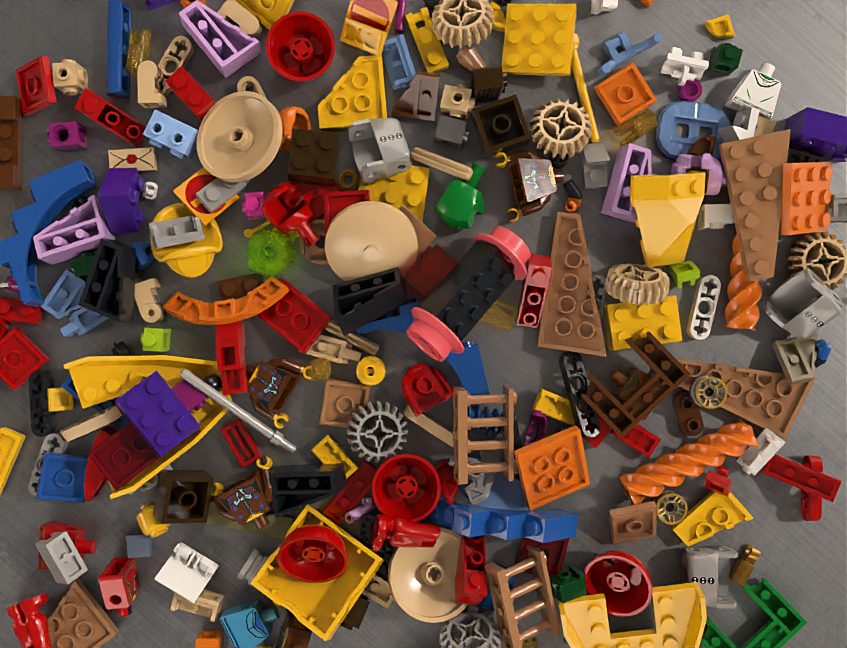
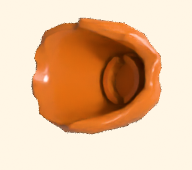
M295 106L284 107L279 112L283 127L282 141L279 147L281 151L290 152L292 128L311 130L309 116L304 109Z

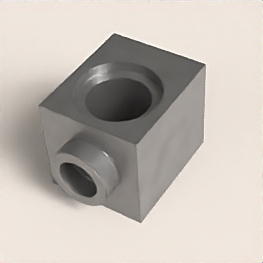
M440 115L434 142L460 149L462 142L466 143L470 130L466 129L467 122Z

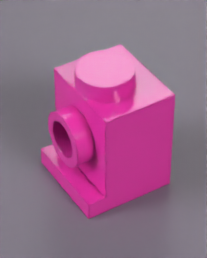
M263 191L244 193L245 200H242L243 213L247 215V220L266 218L262 211V204L267 194Z

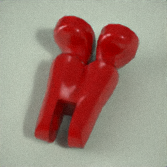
M377 514L371 533V551H379L384 540H388L393 547L433 548L441 534V530L436 525L415 523L401 517L389 518L386 515Z
M47 593L6 608L8 616L13 620L12 627L22 648H52L47 617L44 613H39V608L49 599Z

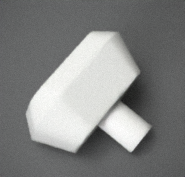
M146 182L142 193L143 198L147 200L156 199L157 184Z

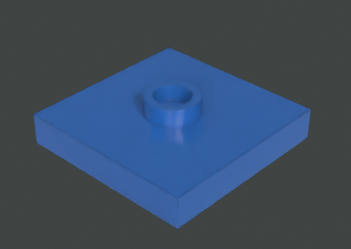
M45 452L36 499L85 503V471L89 456Z

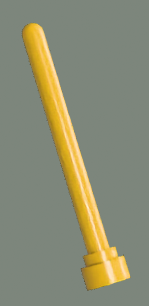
M574 34L571 67L581 106L585 110L584 114H589V121L592 122L590 140L592 143H597L599 141V134L577 53L580 42L578 34Z

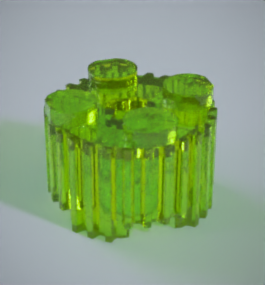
M263 230L249 238V246H246L248 250L245 253L248 254L246 256L249 259L247 263L252 271H257L262 276H276L284 274V272L292 268L293 261L297 260L295 255H298L295 252L297 248L294 247V243H291L292 239H289L288 235L277 230ZM270 249L275 252L274 256L269 255Z

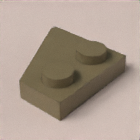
M817 333L812 334L806 339L794 337L778 340L772 344L789 385L810 382L815 378L816 367L814 362L817 356V352H815V343L818 340Z

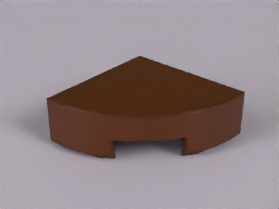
M707 136L697 140L691 145L687 155L702 156L704 153H708L712 156L717 136Z

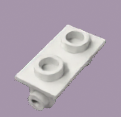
M765 428L756 438L759 447L749 446L736 460L748 474L756 475L786 443L768 428Z

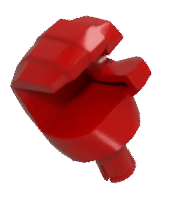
M283 182L269 190V193L264 198L262 211L277 230L285 235L292 230L296 231L309 247L320 239L308 224V218L313 215V212L309 209L312 196L306 193L297 202H294L292 194L295 193L298 186L289 182Z

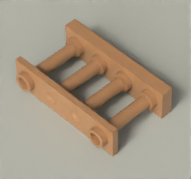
M503 385V394L470 395L463 387H453L454 479L458 484H468V476H471L473 473L503 472L508 481H514V473L517 472V464L514 459V405L517 403V395L509 385ZM503 403V417L470 418V416H467V407L471 405ZM503 426V440L470 441L468 439V430H471V428ZM503 449V462L470 464L468 462V453H471V451Z
M532 545L527 546L529 558L506 569L493 562L485 565L497 623L502 636L503 648H522L523 641L545 630L556 637L561 636L560 620L556 613L546 565L547 558L544 551ZM529 568L532 569L534 579L509 590L508 581L510 577ZM536 589L538 600L514 612V599ZM540 610L543 621L519 632L518 621Z

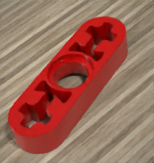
M805 455L803 457V465L823 472V463L820 456ZM801 489V514L805 521H819L821 519L822 498Z

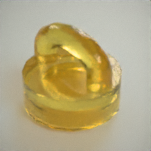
M316 358L310 361L308 373L311 379L323 381L329 378L331 367L326 358Z

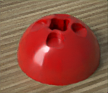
M292 12L279 18L269 30L266 39V54L272 67L284 78L295 82H309L322 76L330 67L335 55V40L330 27L320 17L308 12Z
M399 454L387 459L378 468L373 478L372 495L374 502L381 513L389 518L401 517L412 522L420 521L435 509L440 499L441 483L438 473L431 463L418 455Z
M308 524L293 530L283 540L278 551L277 561L280 568L292 578L309 583H323L340 577L348 567V552L344 541L334 530L324 525Z
M606 551L595 556L584 570L587 595L604 593L607 613L616 616H632L642 612L649 605L653 592L652 580L647 568L635 556L624 551Z

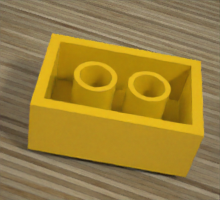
M676 295L666 296L663 302H657L654 305L649 304L646 306L644 304L637 305L622 302L604 305L603 320L608 350L629 349L631 347L624 340L632 337L633 341L647 337L646 332H650L661 344L682 341Z

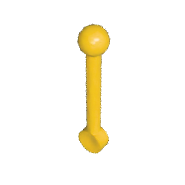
M268 220L252 230L246 229L244 235L247 238H252L254 233L271 223Z

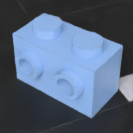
M154 110L143 135L150 139V144L160 149L163 146L171 149L169 153L181 159L183 156L191 159L197 147V129Z

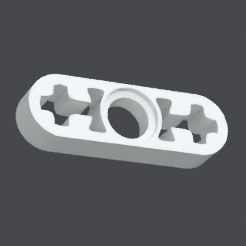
M714 275L703 276L697 282L687 324V334L693 339H705L711 331L721 288L720 280ZM710 281L713 289H709L707 293V287L704 286V283ZM701 294H702V295L707 294V296H712V297H711V298L701 297ZM701 301H706L709 304V311L706 314H702L698 310V305ZM696 316L700 318H706V321L701 320L700 323V319H696ZM700 323V328H703V332L697 335L694 326H699Z

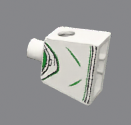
M763 63L759 71L752 69L745 74L726 100L724 106L737 112L752 107L759 110V116L771 119L781 88V82L772 78L775 67L769 63Z

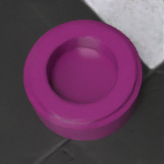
M696 79L694 81L687 80L684 86L679 85L677 90L678 97L681 101H696L702 94L701 83Z

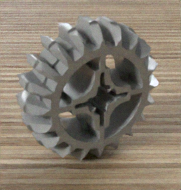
M377 400L375 407H373L371 402H367L368 409L365 410L362 406H359L361 413L359 415L356 412L352 413L356 420L348 421V424L353 428L346 430L348 435H352L347 440L349 444H353L351 447L353 452L358 451V457L361 458L365 455V459L368 462L373 457L374 461L378 463L381 456L386 461L388 454L396 455L394 452L396 448L400 451L403 449L399 443L407 442V439L402 436L408 434V430L403 428L407 425V421L402 419L404 414L397 412L398 408L395 405L390 408L389 402H385L382 406L381 402ZM382 415L392 418L394 428H390L389 425H383ZM373 416L372 422L362 427L364 422ZM379 426L382 432L375 436L373 431H376V428ZM360 435L372 438L373 448L364 445L360 440ZM392 437L387 444L382 446L386 438Z
M467 608L465 613L461 612L457 616L444 621L440 629L439 644L441 648H501L502 636L498 623H494L493 616L487 617L486 611L479 614L477 609L474 612H470ZM453 638L457 640V643H459V645H457L453 641Z

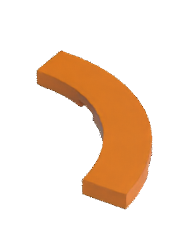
M270 276L260 286L248 292V295L236 300L232 298L215 301L214 303H206L177 291L162 308L173 317L193 324H228L261 313L279 301L289 292V289L286 285Z

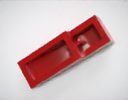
M110 426L100 429L91 450L116 433L117 430ZM88 457L84 492L85 500L90 502L98 498L108 480L92 459Z

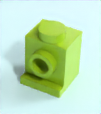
M145 327L140 338L143 351H170L171 329Z

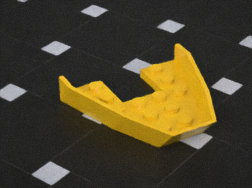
M167 355L93 356L63 364L64 368L70 371L83 409L122 396L155 371L160 374L171 389L184 380L179 376L184 368L201 380L212 374H216L221 379V372H218L217 361ZM224 395L232 401L231 395ZM207 397L205 399L206 405L198 411L194 409L189 411L201 427L116 491L109 482L112 490L110 498L114 499L138 489L195 445L229 410L212 398Z
M697 582L653 587L652 606L655 628L610 633L604 593L582 596L565 603L558 600L563 634L570 648H699L707 620L705 597Z

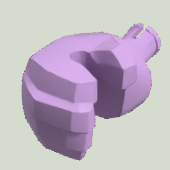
M704 153L702 156L679 154L676 163L672 164V175L684 174L686 171L705 170V195H717L720 192L721 185H727L721 163L708 153Z

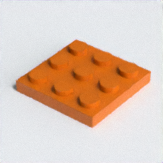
M831 162L783 163L781 235L828 231V225L830 224L829 203L832 197L830 179L833 175Z
M576 425L514 451L525 504L530 511L590 485L581 430Z

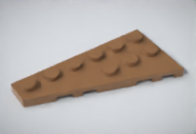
M791 129L718 145L747 282L774 277L782 209L783 163H787Z
M557 212L551 251L552 271L544 302L537 346L607 357L582 217L580 214Z
M677 359L691 373L678 387L689 392L690 385L699 376L707 375L719 378L726 385L728 392L727 399L720 406L721 408L763 429L768 428L774 434L786 439L816 379L814 378L810 382L789 385L783 373ZM709 388L705 390L706 396L712 393V390H709Z
M77 578L60 601L52 616L48 619L52 648H99L119 632L118 628L82 581Z

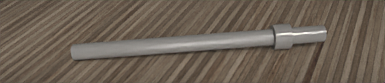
M184 368L179 374L181 378L265 435L273 445H279L290 454L296 450V446L285 439L281 432L269 428Z

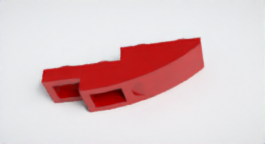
M244 320L216 325L218 372H221L223 395L248 392L244 348H246Z

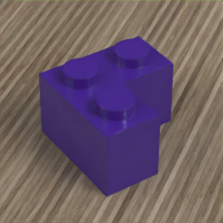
M109 168L98 193V198L111 233L139 232L141 223H144V211L139 206V194L144 189V181L142 177H139L137 168Z

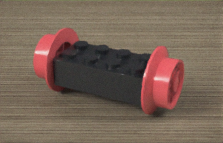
M495 227L489 235L478 233L474 237V245L419 308L413 307L411 309V314L415 321L406 330L409 338L423 352L440 362L450 352L462 354L464 352L462 340L514 279L523 280L526 278L527 270L524 264L531 257L528 246L515 233L504 227Z

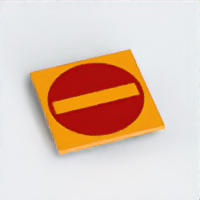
M351 0L345 18H350L387 32L388 35L398 2L395 0Z
M203 167L174 189L173 192L193 215L199 216L200 221L206 226L240 197L235 195L216 211L210 213L195 195L217 177Z

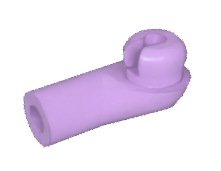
M371 496L363 497L361 500L362 505L345 514V521L352 524L374 510L375 503H373Z

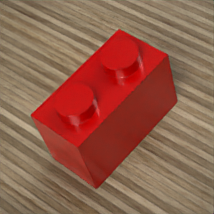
M182 66L165 80L167 85L201 120L216 103Z

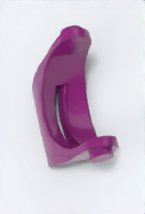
M534 409L531 413L523 447L545 437L548 417L541 414L542 411ZM539 421H541L540 433L537 441H535L539 429Z

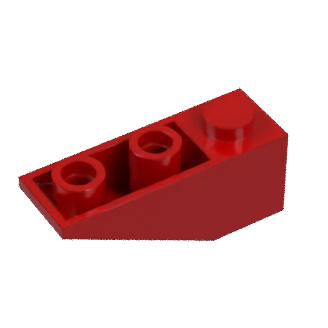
M87 88L83 90L73 106L137 148L145 136L143 135L146 129L145 125Z
M531 254L525 266L527 276L522 282L516 325L539 329L552 271V262L550 256Z
M461 535L455 576V602L478 605L487 595L485 535L475 537Z

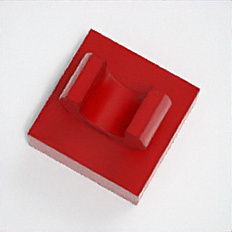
M719 466L717 473L708 471L705 478V488L728 497L732 486V479L728 478L729 469Z

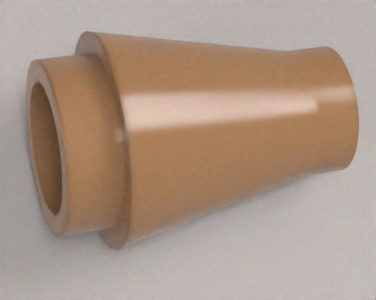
M466 45L455 56L459 60L458 63L472 73L474 68L487 67L474 46L469 47Z

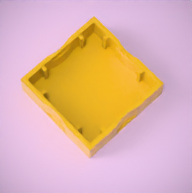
M306 505L288 530L286 537L293 530L308 524H319L331 528L342 538L348 552V567L340 577L323 583H309L297 580L287 575L280 568L277 561L278 548L270 555L250 584L276 604L291 611L298 621L324 641H329L382 565L384 559L316 509Z

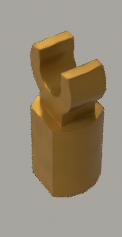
M747 544L743 550L742 557L737 559L729 578L739 585L745 586L755 567L753 564L757 561L761 552Z

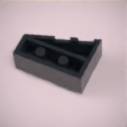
M100 239L78 305L117 322L134 321L136 248L117 240Z
M399 267L333 285L334 317L341 332L346 336L408 302L406 284Z
M344 463L281 465L269 473L275 518L290 511L298 510L308 504L334 496L347 486Z

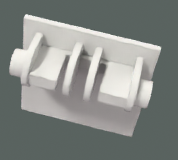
M181 542L177 544L173 554L154 580L194 604L219 565Z

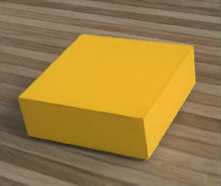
M62 387L47 388L49 412L74 409V399L69 392Z

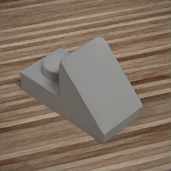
M751 107L736 112L734 126L731 125L718 129L723 142L754 137L759 110Z
M604 143L587 144L581 151L584 190L608 187L606 164L610 161Z

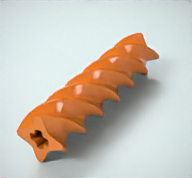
M736 234L732 244L734 257L730 263L732 279L727 288L730 301L725 308V319L727 321L725 327L756 331L754 326L760 317L759 308L756 303L762 296V287L759 280L747 282L738 236Z
M740 418L736 423L725 425L715 433L702 436L695 443L680 447L675 453L661 456L655 463L642 465L634 473L620 476L619 480L626 496L634 505L641 504L645 496H659L666 486L677 487L683 483L686 476H700L706 466L718 467L724 463L727 456H741L745 452L747 445L759 447L754 437L752 426L746 425Z

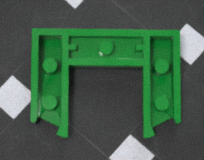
M761 578L762 583L749 586L746 582L745 586H741L771 619L740 648H781L808 623L765 578ZM707 616L706 625L708 626L704 637L701 639V643L706 648H737Z

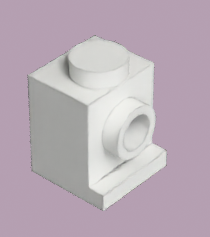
M705 204L700 207L698 213L697 230L709 227L710 229H724V225L734 223L731 204Z

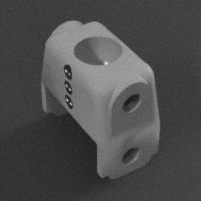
M365 119L352 122V125L348 127L349 141H352L354 160L363 182L369 184L382 181L396 174L406 172L411 168L410 151L397 119Z
M809 268L787 279L763 302L765 312L774 322L792 333L795 337L802 339L808 338L841 313V307L844 305L842 300Z
M726 546L685 548L682 552L681 584L697 582L705 597L706 606L735 609L737 602L727 596L730 582L729 558L738 557V552Z

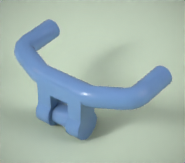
M624 31L618 33L614 39L606 40L602 43V46L610 60L597 70V74L599 76L606 75L619 64L661 42L663 35L656 33L649 39L634 46L631 45ZM621 46L623 52L618 54L615 48Z

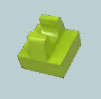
M691 260L669 265V273L679 289L682 288V282L687 281L690 286H694L696 279L700 278V270Z

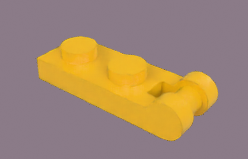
M427 7L419 9L420 12L406 14L405 19L426 72L437 73L449 68V63L441 43L433 31ZM423 21L425 26L418 29L416 23Z

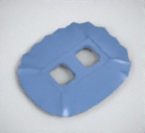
M691 101L673 102L665 106L658 115L655 140L658 143V149L666 157L677 160L679 154H687L691 145L698 140L699 127L709 128L711 130L710 136H717L712 157L720 160L721 155L718 145L724 142L718 129L731 126V120L722 109L713 105ZM677 124L688 125L687 138L676 137Z

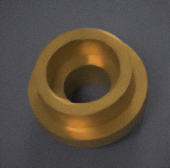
M343 169L337 176V183L344 191H353L359 185V175L353 169ZM346 177L353 178L351 184H346L344 182Z

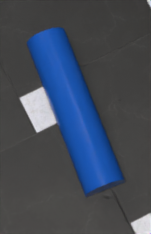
M111 0L108 2L106 95L114 98H129L131 8L121 0Z

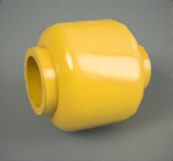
M370 355L364 357L356 367L357 378L361 383L369 386L380 383L386 374L385 363L377 356Z
M149 502L141 507L142 511L138 513L136 520L143 535L155 538L169 530L168 526L170 524H161L153 516L154 502Z

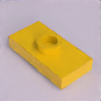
M345 18L340 41L381 56L387 32L350 18Z
M540 388L532 410H540L542 414L574 426L575 422L569 400Z
M329 434L311 449L323 464L344 463L346 479L358 469V466Z

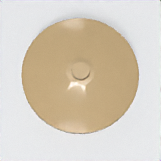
M240 91L220 99L204 116L197 134V153L204 168L215 177L227 182H242L260 174L270 165L279 150L283 135L280 114L270 101L255 92Z
M364 201L352 204L334 217L327 230L325 254L332 270L345 282L399 267L404 278L412 269L417 258V235L411 221L400 210L383 202Z
M439 527L441 534L433 548L396 547L390 559L388 569L390 591L398 606L413 618L430 623L449 620L461 613L468 605L455 602V576L461 536Z

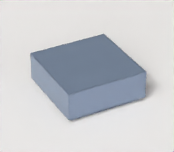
M143 533L126 535L128 558L150 557L153 555L151 536L143 535Z

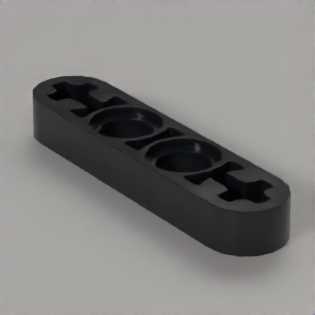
M565 352L559 358V366L574 422L581 430L583 438H593L600 432L597 412L587 402V408L584 412L578 407V401L580 399L584 400L580 396L581 393L586 394L589 387L583 360L578 352ZM567 359H573L574 363L568 364ZM577 370L576 373L570 374V371ZM574 377L578 378L581 382L579 389H575L572 385ZM589 414L588 418L582 419L581 416ZM591 425L592 429L586 431L585 426Z

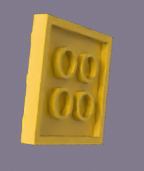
M507 4L501 65L502 72H506L507 75L570 76L577 5Z
M411 165V168L406 172L369 184L363 182L360 175L358 190H369L370 201L383 202L397 209L404 204L423 222L430 168Z

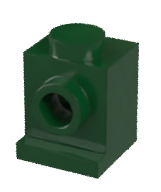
M723 43L718 47H713L707 70L730 75L739 67L743 49H739L731 43Z
M97 250L95 252L81 253L80 258H73L71 260V270L75 277H88Z
M573 565L569 566V571H560L557 575L549 577L552 594L562 603L587 595L584 573Z

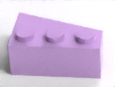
M198 0L178 13L182 26L224 78H227L261 54L259 40L254 37L251 38L242 32L241 28L236 25L233 26L224 20L221 15Z
M631 143L618 148L601 211L602 214L635 223V220L638 218L635 207H632L630 202L631 176L652 174L651 150Z
M93 194L85 204L79 208H73L69 211L70 214L60 221L56 220L33 237L38 259L53 265L78 257L81 253L97 250L100 239L115 240L114 233L110 232L97 196Z

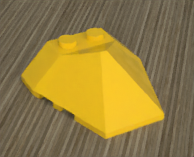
M705 170L686 171L684 174L673 175L646 174L631 176L630 202L631 206L635 207L638 218L635 220L636 227L640 228L642 240H640L646 267L650 268L684 262L704 198Z

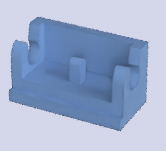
M402 34L386 40L382 51V57L394 92L407 88L416 74L404 35Z

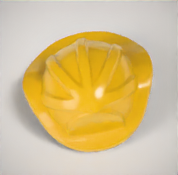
M183 202L175 203L161 209L154 217L153 222L187 217L193 214ZM213 219L206 226L201 222L205 237L203 240L154 249L150 234L151 249L155 259L159 262H166L173 271L181 276L194 278L202 275L211 266L215 253L220 252L223 247L221 232L216 220Z

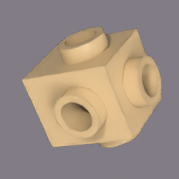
M64 59L61 60V63H52L54 87L62 91L63 94L77 95L82 93L85 88L88 89L87 70L76 63V61Z
M456 84L455 86L445 85L440 105L441 113L459 120L468 118L469 112H472V109L475 108L476 98H473L472 89L463 84Z

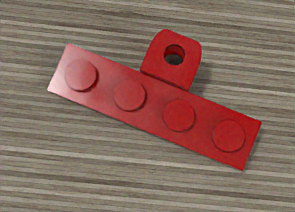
M0 297V340L7 334L8 322L40 325L44 309L40 306L25 305L18 298Z

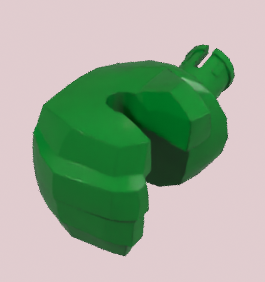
M475 162L471 166L473 170L471 179H461L460 181L453 178L435 208V212L441 219L455 229H471L474 224L475 215H482L485 211L483 194L476 190V185L486 169Z

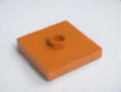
M634 62L593 88L617 126L658 101Z

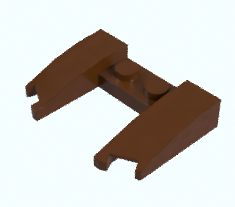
M0 96V190L22 191L23 113L21 102L16 96Z
M646 332L647 337L633 341V338L629 337L624 340L655 373L622 404L591 373L587 376V380L590 381L586 394L581 393L580 395L621 438L691 375L650 332Z

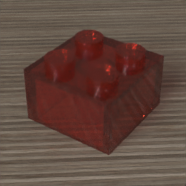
M437 244L433 248L429 245L421 255L423 260L417 266L414 263L405 273L408 276L406 282L426 299L458 263Z

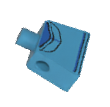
M256 600L225 610L219 619L234 648H253L270 635L273 629L271 622L278 619L280 615L277 607L274 605L264 610L261 602Z

